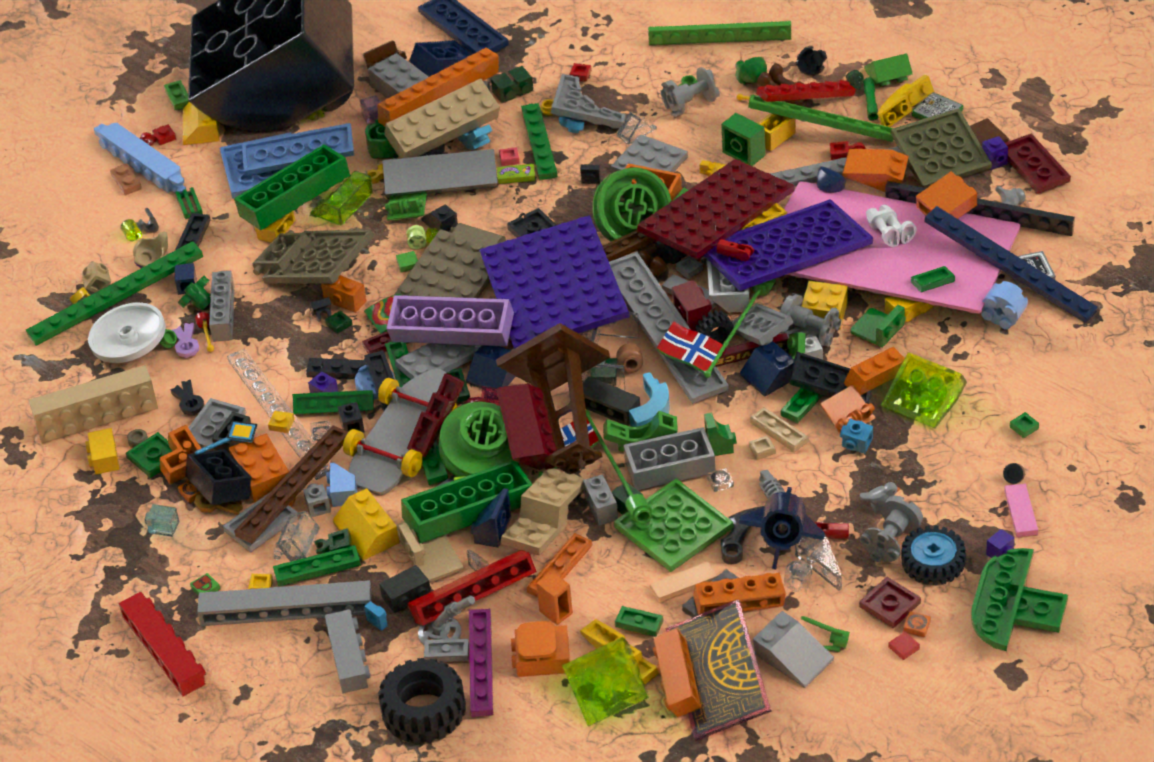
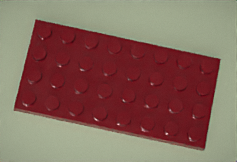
M734 159L639 223L637 231L698 259L716 247L720 239L726 240L763 212L773 207L774 204L793 193L795 185Z

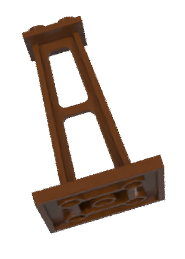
M559 323L496 359L499 368L541 389L544 395L545 408L548 411L547 416L552 428L553 440L557 448L555 453L544 458L545 462L568 474H573L603 457L601 452L589 446L582 373L609 359L610 353L607 349ZM568 382L570 403L556 411L550 391ZM572 411L576 441L565 446L559 418Z

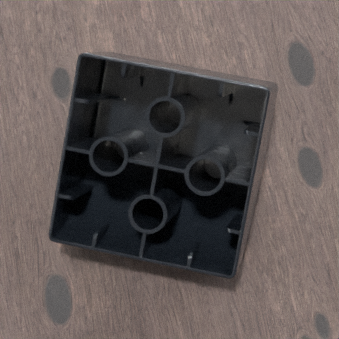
M217 0L195 13L191 18L188 101L202 113L222 124L248 131L278 130L299 122L319 109L324 112L338 109L350 98L353 92L352 5L348 0Z

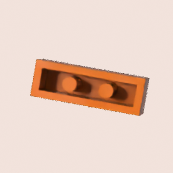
M891 347L851 367L844 384L847 388L854 385L858 393L862 395L898 377L907 360L894 347Z

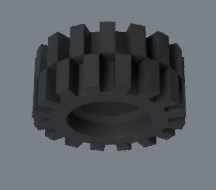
M715 310L713 314L710 311L708 316H702L703 320H698L699 325H696L695 328L697 330L695 331L724 344L734 325L723 311L718 312Z

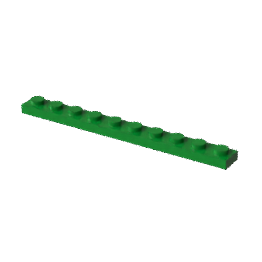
M192 241L26 329V333L37 346L175 272V265L190 264L204 257L203 252Z
M385 343L395 378L399 382V387L402 388L411 379L395 366V360L408 354L406 343ZM436 440L426 457H422V465L429 485L448 479Z

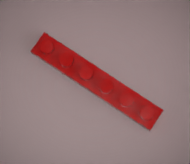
M840 80L839 82L825 81V83L810 82V84L766 85L764 87H757L756 94L765 102L854 96L856 89L848 81Z

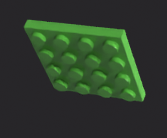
M677 478L646 499L652 510L650 521L645 524H639L633 521L629 512L614 521V527L670 572L734 527L733 521Z

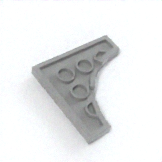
M566 74L561 75L551 108L552 114L559 117H570L577 121H588L595 125H607L614 129L623 128L626 114L606 107H597L592 99L587 95H582L579 77Z

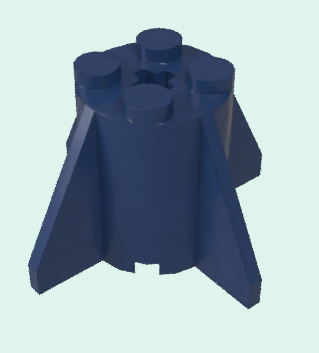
M788 487L787 492L773 493L765 506L740 516L739 524L759 527L762 538L770 547L775 548L772 569L775 570L780 550H787L796 543L798 544L802 536L824 540L825 533L806 515L803 499L791 493L792 487Z

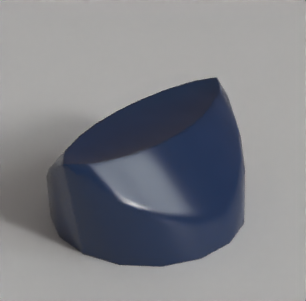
M820 166L817 174V187L826 192L842 191L846 184L845 178L834 170Z

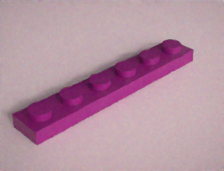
M491 609L469 610L471 717L494 715Z

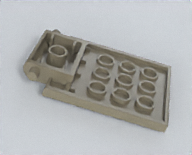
M459 223L456 227L452 226L450 232L440 229L394 295L479 298L490 282L479 249L505 242V236L463 223Z
M289 230L287 233H280L252 263L253 273L257 276L260 273L265 274L262 277L265 284H332L338 280V276L343 271L349 268V264L359 256L361 250L370 244L369 241L374 237L372 230L304 231L303 233H295Z

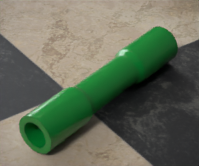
M867 77L863 80L864 93L866 94L868 119L877 120L879 117L877 114L878 106L875 98L874 80L871 77Z

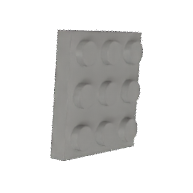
M640 134L611 165V172L625 169L628 163L675 172L688 158V151Z

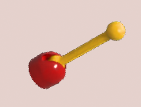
M207 312L198 313L195 316L196 324L199 328L204 329L208 345L207 351L213 352L214 346L211 345L207 329L210 327V314Z

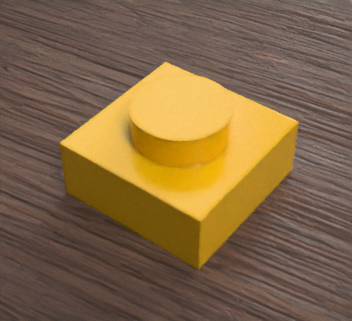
M274 411L268 423L269 431L288 433L295 420L294 413Z

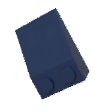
M455 40L417 42L414 45L409 62L430 77L472 54Z

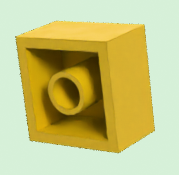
M809 281L801 306L812 310L813 315L825 318L832 308H837L839 310L838 318L843 322L848 304V286Z

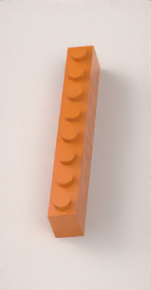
M484 48L378 103V122L386 127V123L479 79L484 81L499 73L498 54L488 48Z

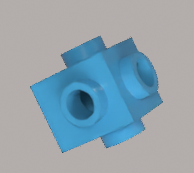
M849 419L847 425H843L840 432L842 447L865 454L873 439V426L862 421Z

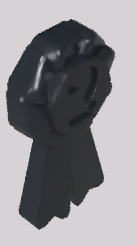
M189 379L188 381L181 382L183 390L179 385L170 390L173 396L181 400L179 403L181 411L184 414L195 415L205 405L201 396L193 395L192 382Z

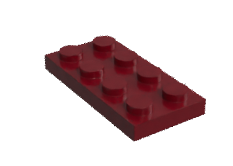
M1032 133L1005 143L1008 146V162L1037 194L1071 182V176Z

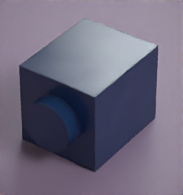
M194 263L175 265V283L178 295L186 294L184 290L191 283L195 284L197 282Z

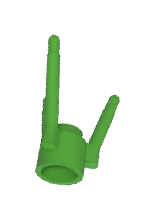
M801 616V620L831 632L829 643H833V646H824L827 651L839 652L840 647L846 649L850 635L849 631L836 629L811 618Z

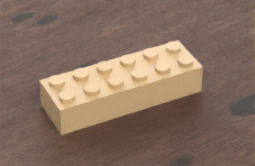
M479 79L386 123L384 135L400 158L417 157L498 118L500 106L483 80Z
M146 365L29 399L42 444L158 409L152 380Z

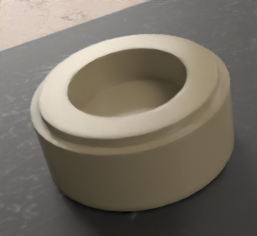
M143 429L132 430L127 435L128 444L132 448L148 439L147 433Z

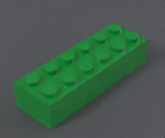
M323 144L235 197L234 201L239 217L259 230L267 228L278 219L283 218L288 213L298 209L301 205L313 200L319 194L351 176L346 157Z
M511 460L401 499L402 518L410 530L414 529L418 542L423 543L471 526L473 522H476L479 514L504 488L509 491L511 511L521 508V496L533 484L517 462Z

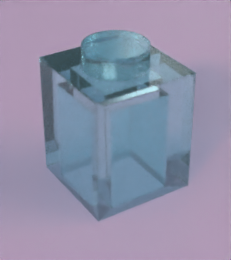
M153 504L150 511L145 515V524H147L148 531L151 534L173 537L180 522L176 507Z

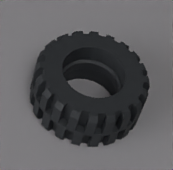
M417 658V661H405V664H399L394 667V671H390L380 684L378 698L384 725L395 737L399 738L401 736L403 741L409 742L411 740L415 744H421L423 741L432 743L435 739L441 740L446 737L445 734H451L456 729L455 726L460 725L463 720L462 717L465 715L466 703L461 677L457 675V671L454 668L449 667L448 664L442 661L438 663L436 659L432 658L429 660ZM427 694L439 697L438 700L427 706L414 707L405 704L411 698Z

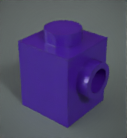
M999 136L982 142V148L992 163L990 170L1007 165L1008 146Z

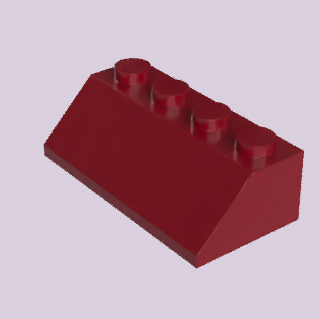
M528 383L497 388L496 391L512 459L537 470L543 469L549 465V463L545 462L544 458L555 453L557 449L547 416L548 411L543 400V392L540 388Z

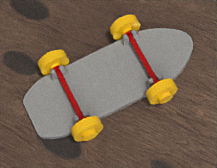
M440 369L429 370L414 377L402 388L399 387V382L392 378H386L379 387L378 399L381 403L387 404V408L366 439H364L363 432L352 429L348 432L343 442V452L353 457L349 472L355 475L357 488L363 490L367 488L371 493L384 495L392 490L404 475L414 477L419 472L422 466V454L412 449L408 450L407 446L421 411H426L432 393L438 391L444 374H447L445 371ZM455 403L452 411L457 408V403Z

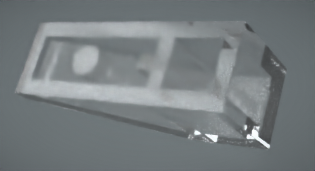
M802 536L800 542L795 544V556L840 591L842 589V573L827 537L825 536L824 540Z

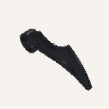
M763 506L746 509L728 517L733 521L734 527L725 538L720 540L722 560L725 563L737 564L743 558L741 544L751 526L739 524L740 516ZM736 551L737 554L729 555L727 552Z

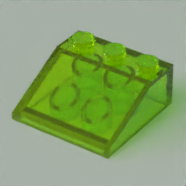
M908 352L881 406L936 429L958 401L967 381L962 373Z
M623 637L562 665L588 727L649 698L637 661L628 641Z

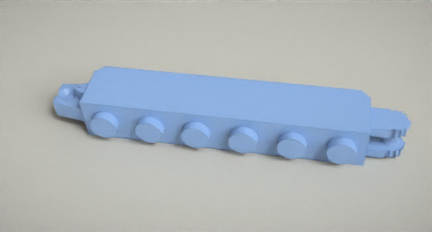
M112 123L108 126L100 124L94 128V133L100 139L99 144L103 149L111 152L114 157H118L124 164L127 163L148 181L156 184L158 188H162L167 193L171 191L183 193L182 190L186 189L183 186L184 178L181 175L179 165L120 124Z

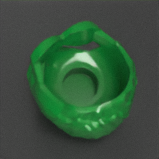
M753 57L745 60V62L739 60L735 64L736 79L743 85L745 83H757L760 74L764 71L767 72V64L763 57Z

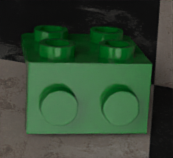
M897 305L889 314L870 308L851 327L850 332L883 348L904 326L906 320L905 307Z

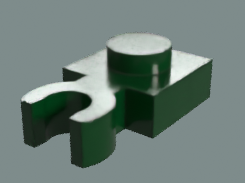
M348 528L328 534L327 540L318 539L314 541L316 547L320 548L315 550L317 555L352 546L351 533Z

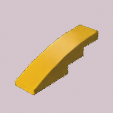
M598 619L593 620L580 630L581 634L603 656L644 686L659 674L657 666L644 659L640 650L628 644L623 634Z

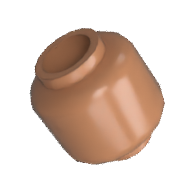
M627 343L618 349L616 358L622 371L634 373L642 367L643 356L637 345Z

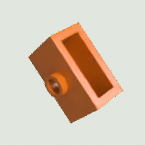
M339 275L335 283H321L323 298L329 297L331 304L356 313L367 301L364 284Z
M553 571L542 577L536 583L539 611L558 625L573 614L570 584Z

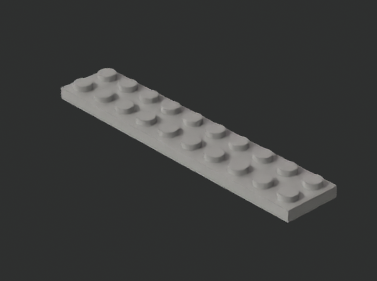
M638 252L609 262L626 306L656 350L673 321L690 329ZM658 352L692 404L728 391L729 385L716 366L711 371V377L706 378L704 373L692 366L671 359Z

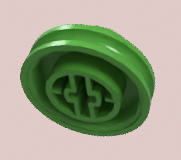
M626 168L613 172L603 179L594 194L592 208L595 223L603 236L612 242L637 230L639 223L672 202L670 193L663 181L646 169ZM632 179L636 180V184H632Z
M471 402L457 407L444 420L438 442L439 454L445 467L456 477L468 476L513 460L500 406L488 402ZM480 431L487 432L485 444L478 443Z

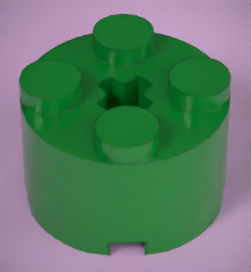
M378 119L372 125L369 123L365 128V136L371 158H398V154L384 135L385 126L380 124Z

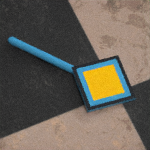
M232 421L226 438L195 451V454L199 455L229 440L252 443L258 424Z

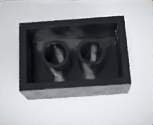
M225 449L207 451L199 455L195 453L187 454L185 476L211 505H221L225 502H239L249 499L251 476Z

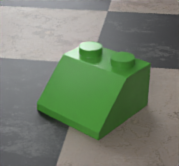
M908 53L876 60L864 66L868 76L873 78L874 85L880 84V87L890 85V81L897 80V83L906 81L913 74Z

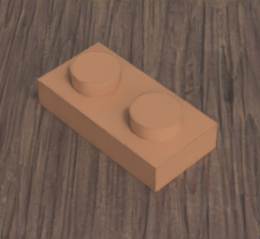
M127 163L110 170L111 176L124 195L142 189L141 183Z

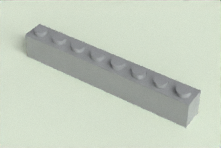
M370 581L203 592L199 593L197 613L201 626L325 618L327 614L349 609L352 616L366 615L364 606L370 601L372 602V590Z

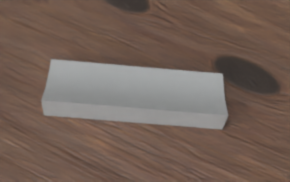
M494 149L382 160L386 198L421 192L433 194L498 187Z

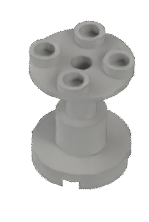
M698 68L696 72L697 83L690 86L686 83L677 86L672 80L661 84L663 89L660 92L666 109L673 111L670 113L673 117L684 114L685 103L692 101L694 95L702 93L709 102L715 101L720 96L719 90L713 81V72L710 69Z
M792 293L793 296L789 295L780 310L781 313L789 315L794 322L787 331L794 329L795 326L804 329L808 326L819 329L820 344L829 347L832 344L835 330H839L842 320L838 318L839 310L832 308L825 318L813 315L812 310L801 306L803 302L802 296Z
M891 496L882 506V516L885 520L883 523L884 530L868 528L860 537V542L870 553L872 560L876 562H893L897 560L900 556V546L894 537H899L902 533L910 534L912 531L916 532L917 528L921 526L923 520L921 510L912 501L910 503L903 501L904 497Z

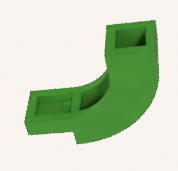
M658 411L649 423L642 426H626L608 419L603 424L604 439L617 443L618 450L624 452L623 445L678 432L677 417L662 411Z

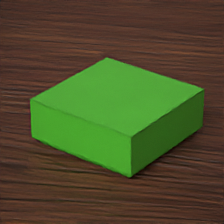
M414 251L396 255L401 272L412 270L418 261Z

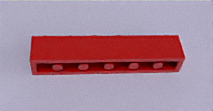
M519 550L409 602L408 606L415 623L424 626L435 621L444 611L445 606L453 602H459L469 596H473L475 601L537 571L530 553Z
M139 592L119 603L122 618L182 697L206 685L204 667L201 663L197 664L195 662L192 651L185 649V644L181 637L175 636L173 627L170 623H165L164 616L160 610H155L154 603L150 597L146 598L142 592Z

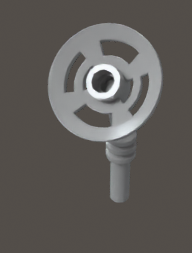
M469 596L459 602H453L445 606L444 611L435 621L431 622L428 630L425 632L423 631L426 625H420L418 630L420 642L425 645V640H429V637L433 640L460 639L461 626L453 617L460 614L463 609L474 604L475 598ZM450 628H456L454 635L448 638L447 635L450 632Z

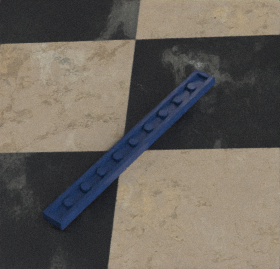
M938 206L925 216V223L1084 323L1097 312L1098 306Z

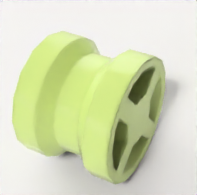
M414 225L407 229L408 246L412 249L423 248L426 245L425 229L419 225Z

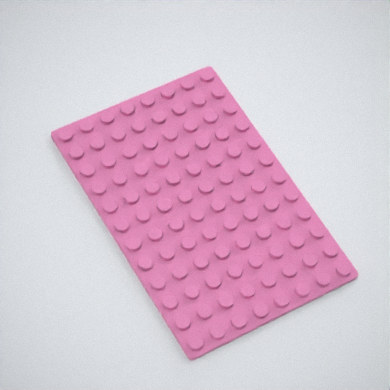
M803 181L798 183L784 207L787 214L831 199L873 237V244L787 275L816 280L817 282L845 285L856 290L890 295L931 305L944 306L950 309L968 311L970 313L982 312L985 302L982 301L995 284L1001 270L925 223L926 215L917 208L916 203L845 189L839 192H826L820 190L817 184ZM886 204L896 212L897 220L901 225L905 221H911L917 227L916 235L906 244H902L899 241L898 246L890 247L883 242L880 230H873L869 226L866 211L870 208H875L879 211V207ZM968 213L959 218L960 221L1010 251L1020 230L1019 223ZM946 266L955 275V282L922 293L911 283L912 276Z

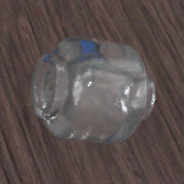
M801 560L789 562L783 576L784 585L794 592L807 590L813 574L810 565Z

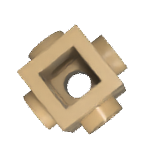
M91 261L81 273L85 289L96 293L111 283L108 267L102 263Z

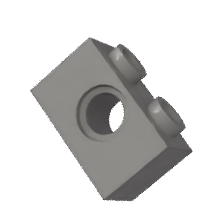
M603 474L583 480L584 496L598 526L618 519L617 502Z

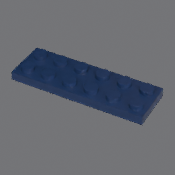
M430 0L418 6V12L472 54L484 48L497 52L509 45V39L457 0Z

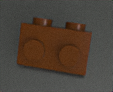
M393 40L363 53L368 69L396 53L404 59L407 58L405 51L398 50Z

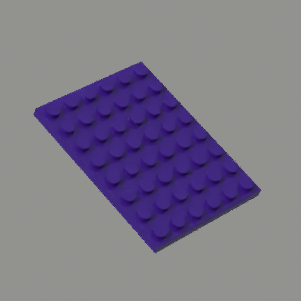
M590 215L479 249L496 299H509L514 311L509 334L514 349L559 323L577 333H581L630 317Z

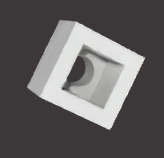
M817 336L806 338L804 354L823 360V349Z

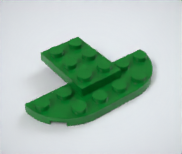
M1016 548L1007 550L1006 554L991 558L981 573L972 604L971 621L977 635L995 649L1007 652L1014 624L1060 632L1068 595L1025 587L1034 549Z

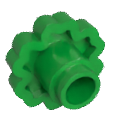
M204 275L195 284L191 283L184 290L186 294L178 301V304L185 308L191 302L197 309L200 308L203 311L211 303V294L204 289L210 280Z

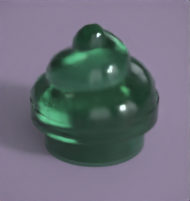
M858 70L849 72L846 75V81L852 87L861 89L864 80L863 74Z

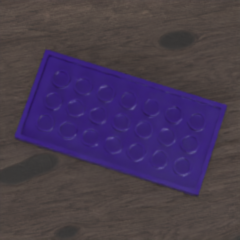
M830 199L737 231L728 237L727 241L753 247L754 253L748 261L717 254V246L703 256L741 291L873 244V237Z

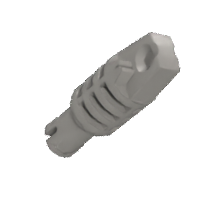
M768 469L760 471L759 485L767 499L773 493L785 492L777 478H774Z

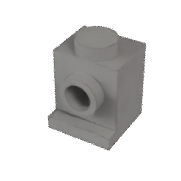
M310 484L306 489H303L305 502L311 518L331 512L329 498L323 484ZM324 503L322 506L313 508V505Z

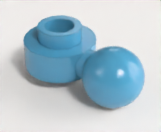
M566 116L559 117L560 125L569 128V132L579 133V130L584 128V121H577Z

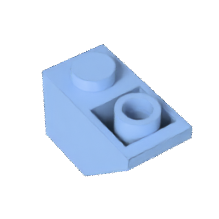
M334 462L330 463V471L326 472L327 484H330V486L326 487L327 495L332 500L333 507L342 506L349 496L357 493L355 475Z

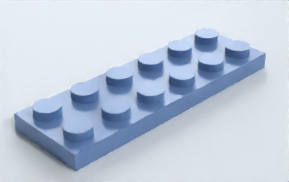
M347 123L242 143L245 176L284 169L323 144L344 157L354 156L351 124Z

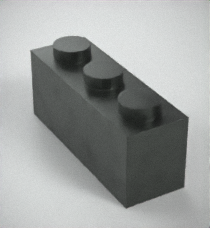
M590 376L583 382L585 409L623 425H630L629 410L641 406L639 396Z

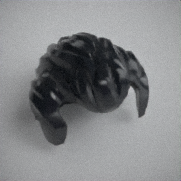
M811 45L805 47L796 59V66L799 71L806 75L820 74L825 69L823 63L827 59L826 51L813 50L814 47Z

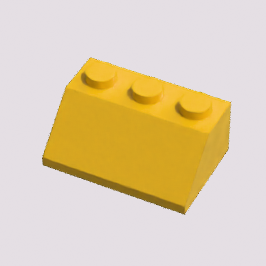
M189 102L183 108V145L220 141L219 122L205 115Z
M367 488L349 496L333 519V523L339 531L348 528L351 533L352 546H356L362 561L399 544L397 526Z

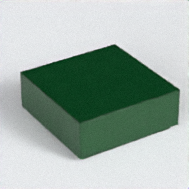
M341 310L325 319V324L337 334L353 325L352 319Z

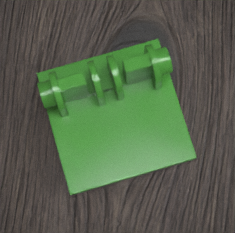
M427 192L391 196L389 202L385 204V209L388 211L387 221L424 216Z

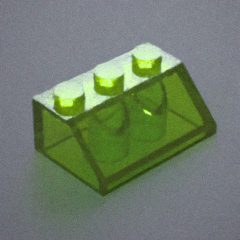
M356 170L350 173L351 176L338 183L311 211V215L342 226L373 193L371 176Z

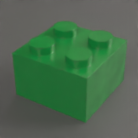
M734 113L721 124L722 152L750 166L755 165L765 156L764 126L738 113Z

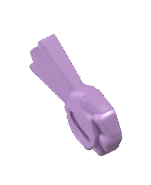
M185 323L184 332L181 326L177 329H172L177 335L178 342L175 345L178 356L188 358L195 356L199 351L198 341L192 338L195 327L194 323Z

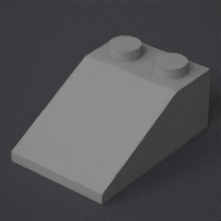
M781 611L753 638L755 655L804 688L834 660V657L799 621L784 611Z

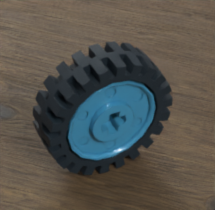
M930 525L925 526V530L920 527L917 528V532H910V536L907 535L902 543V567H904L906 574L909 573L911 579L915 577V581L919 583L924 580L926 585H929V581L933 585H938V581H940L943 585L946 584L947 580L949 582L953 581L954 576L958 578L960 572L964 570L966 559L964 541L961 540L958 534L955 535L953 530L948 532L946 527H942L939 530V526L934 525V529H931Z

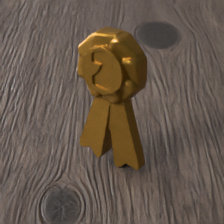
M201 493L195 498V506L201 512L211 513L215 509H221L239 515V511L243 510L241 501L211 505Z

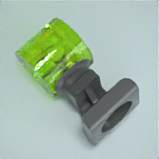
M145 208V212L149 216L147 224L142 219L139 222L127 219L121 224V231L127 240L135 241L141 238L142 230L146 233L158 231L159 225L149 208Z

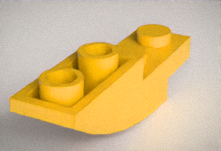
M928 75L921 76L911 84H904L883 103L877 113L881 125L891 127L912 112L914 105L934 92Z

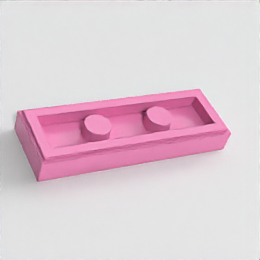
M1026 484L1005 486L1004 491L1016 537L1038 535V527Z

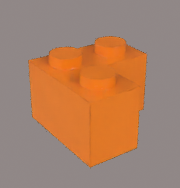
M187 425L168 433V445L172 452L160 457V470L170 485L186 477L187 454H193L195 451L202 449Z

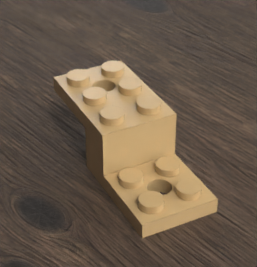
M548 468L521 496L520 518L501 536V544L540 555L567 527L568 505L584 489L583 480L585 479L575 474H567L558 469Z

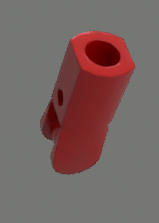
M720 239L717 243V254L737 258L742 261H748L754 253V249L750 245L738 244Z
M814 522L825 533L824 539H849V523Z

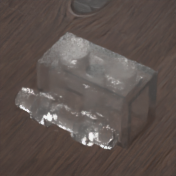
M307 511L294 513L289 516L284 529L280 533V538L273 548L274 559L279 560L282 555H285L290 562L307 558L320 529L319 525Z

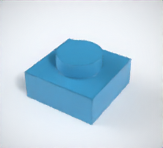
M371 601L364 606L368 622L381 631L388 626L386 611L381 606H376Z

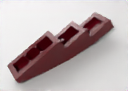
M444 374L438 391L432 393L426 411H421L407 446L408 450L412 449L421 452L422 457H426L440 434L444 420L451 413L465 383L464 381L450 374Z

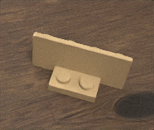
M407 523L396 524L399 540L414 566L417 565L425 574L429 582L463 570V565L446 535L419 543L414 529L410 530Z

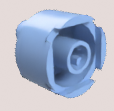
M1011 282L995 283L982 301L985 302L981 315L985 320L1000 325L1003 329H1009L1016 324L1026 309L1028 299L1027 297L1024 298L1021 294L1023 292L1022 289Z

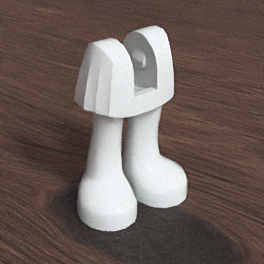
M886 204L881 205L879 211L875 208H870L866 211L869 226L873 230L879 229L882 233L883 242L890 247L898 246L899 241L902 244H906L916 235L917 227L911 221H905L901 225L897 220L896 212Z

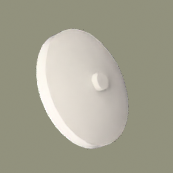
M147 303L124 304L106 312L94 323L89 332L88 343L93 354L102 361L109 363L129 362L144 356L159 344L165 333V320L160 310L153 305Z

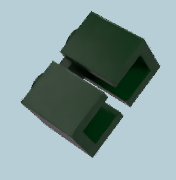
M523 66L508 71V74L514 81L505 72L490 78L492 93L501 103L515 99L517 94L520 97L534 91L533 78Z

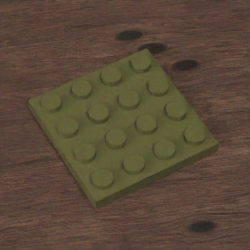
M959 108L891 129V135L902 154L909 156L907 164L921 188H928L951 171L956 176L962 178L991 169L992 163Z

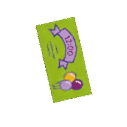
M534 164L497 167L498 184L535 181Z

